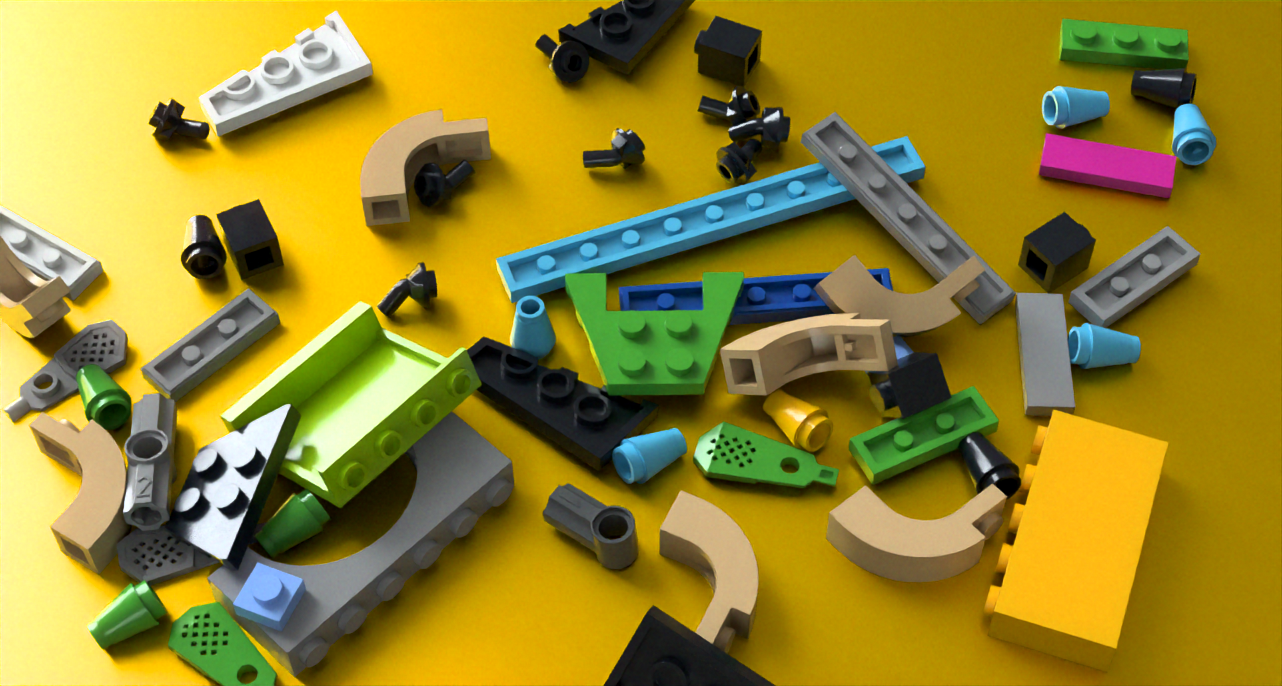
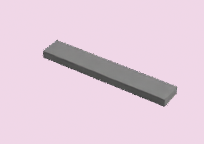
M836 112L802 134L801 143L938 283L972 256L977 258L986 269L975 278L980 286L960 301L959 304L980 325L1013 301L1016 292Z

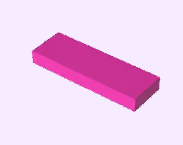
M1046 133L1039 175L1170 198L1177 156Z

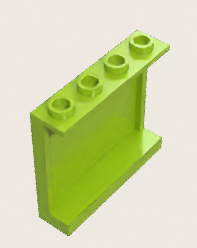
M360 301L226 410L220 417L229 433L286 404H292L300 413L301 418L278 473L342 508L477 390L482 383L465 348H459L449 358H446L382 328L372 306Z

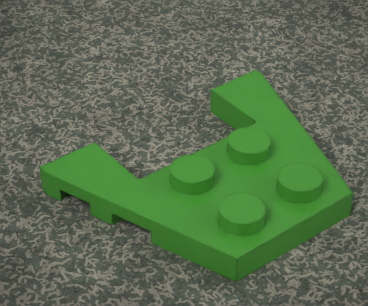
M703 272V310L607 311L606 273L565 274L567 295L574 304L580 327L584 329L588 338L590 351L608 395H704L721 349L722 339L727 327L730 326L738 297H741L743 291L744 272Z

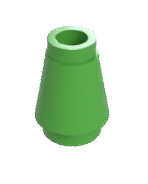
M89 364L82 367L76 375V382L87 420L89 422L91 420L95 421L105 430L116 429L123 425L131 414L130 395L99 365Z
M305 489L298 495L293 492L254 537L273 559L278 554H282L324 531L322 526L331 518L312 493Z
M143 580L136 586L130 583L93 621L87 624V628L99 646L104 650L110 645L117 644L159 625L158 619L168 612L150 584Z

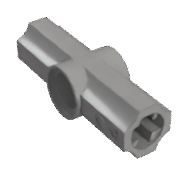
M161 393L143 394V398L139 402L134 403L131 436L126 440L124 446L128 460L123 514L127 524L137 526L142 531L159 529L162 523L169 520L172 484L176 481L178 475L174 462L177 406L175 400L167 399Z

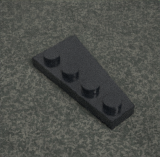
M487 337L481 338L467 350L482 383L477 391L598 471L613 459V450L620 446L623 439L638 436L658 416L659 405L643 399L642 403L639 404L623 398L622 395H608L605 385L600 389L578 380L579 373L561 367L559 370L539 365L538 357Z
M654 605L644 616L604 686H776Z

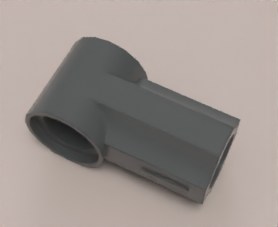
M570 483L565 486L559 485L549 496L547 506L543 511L544 521L594 551L598 562L604 567L622 569L628 567L636 560L639 545L635 519L629 510L621 506H606ZM614 535L622 536L621 538L616 540L608 539L609 537Z

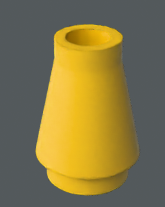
M776 389L770 393L764 402V412L772 417L795 448L815 452L829 440L833 432V422L829 419L826 410L791 396L782 389Z

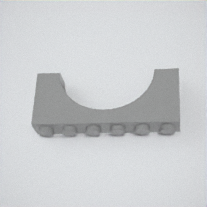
M451 411L404 452L417 471L416 485L412 498L394 526L372 545L338 561L305 566L275 562L264 558L248 547L238 571H231L222 565L207 577L215 601L220 602L229 615L294 677L306 667H313L325 657L331 645L345 633L350 634L356 631L364 623L368 613L383 600L389 601L401 591L405 581L420 568L426 569L438 559L442 549L456 537L461 538L467 535L473 529L479 517L492 506L497 507L504 503L515 487L512 461L454 412ZM257 562L304 580L306 590L282 632L235 613L233 603Z

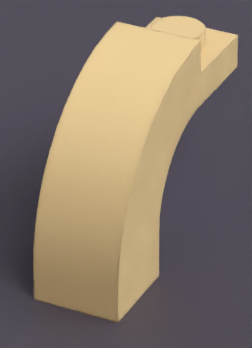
M441 109L410 117L386 131L370 148L361 169L360 188L366 226L410 222L409 191L416 175L424 164L434 163L440 166L460 163L464 159L467 162L490 160L491 152L487 118L444 122Z
M0 236V318L18 333L29 338H35L71 311L62 298L71 290L60 276L49 281L36 276L19 260Z
M853 255L814 287V290L835 314L860 313L861 319L890 320L893 337L897 335L912 337L935 330L960 315L961 312L950 298L953 296L959 303L980 286L975 278L986 269L975 256H972L933 288L920 293L903 294L881 285L869 273L857 256Z
M860 313L821 315L777 324L743 336L720 349L729 394L768 395L792 380L815 373L835 370L889 371L898 365L890 320L861 319Z
M41 412L29 425L40 451L82 476V484L76 498L50 528L62 553L99 575L117 555V544L129 535L132 525L126 523L123 514L127 466L115 440L95 421L91 420L80 431L78 427L66 419L57 421Z
M992 483L959 510L947 517L936 520H916L896 513L867 486H864L829 512L826 539L850 561L881 577L904 582H931L947 579L979 563L985 540L992 537L1003 524L1002 513L1007 496Z
M681 490L660 527V555L693 568L710 584L714 597L695 633L728 654L735 634L749 639L753 629L759 583L756 557L746 535L730 516L710 502Z

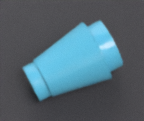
M1056 86L1053 91H1047L1042 100V114L1045 122L1048 125H1055L1059 129L1099 117H1105L1110 109L1109 97L1105 91Z
M1194 104L1181 105L1174 113L1172 151L1185 164H1202L1211 158L1216 147V137L1198 106Z
M525 296L516 305L510 334V344L515 349L538 357L539 360L549 354L555 345L556 335L544 307V302L536 296Z
M1084 323L1081 327H1072L1068 334L1070 363L1078 364L1081 369L1127 363L1135 364L1140 357L1141 343L1138 336L1089 323Z
M677 428L626 438L621 441L619 447L613 450V463L617 473L624 482L628 484L634 482L643 484L680 456L686 454L687 444L684 436Z

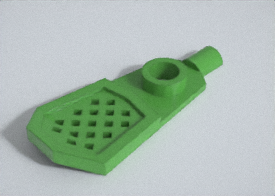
M724 421L699 437L693 456L694 464L706 477L752 484L763 482L805 488L815 481L835 487L839 469L817 464L814 455ZM792 465L798 471L790 474L784 472L781 467Z
M220 602L191 607L172 623L168 641L169 649L221 686H275L277 673ZM246 672H255L257 674V678L251 683L244 684L239 681L240 677Z

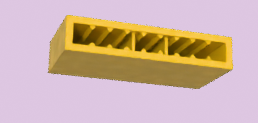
M1053 409L1048 428L1038 425L1031 453L1040 455L1037 466L1027 464L1019 492L1028 494L1026 504L1015 503L1007 531L1017 534L1014 545L1011 546L1003 543L995 572L1005 575L1002 586L991 585L983 614L992 617L987 636L1106 673L1108 672L1117 649L1169 442Z

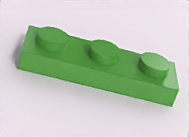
M1062 19L1059 60L1163 70L1186 68L1189 60L1188 30Z
M972 386L951 395V399L905 419H894L850 438L849 451L871 484L874 485L957 449L960 441L973 432H980L984 437L997 432L998 418L977 389Z

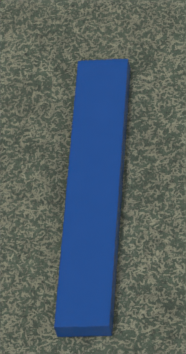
M889 268L867 269L876 281L893 291ZM832 272L744 278L741 297H738L730 325L793 321L835 314L814 290V287ZM702 281L618 287L620 311L703 310Z

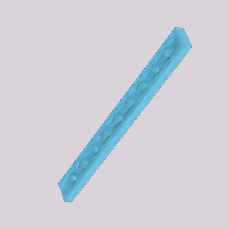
M907 136L871 147L906 183L924 178L926 166ZM821 162L496 258L497 271L511 303H514L525 296H537L565 287V274L613 273L856 198Z

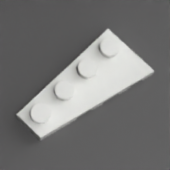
M337 11L326 16V24L315 31L307 28L296 35V43L278 53L274 49L261 57L262 63L250 72L241 70L198 97L201 109L217 136L373 75L370 60Z

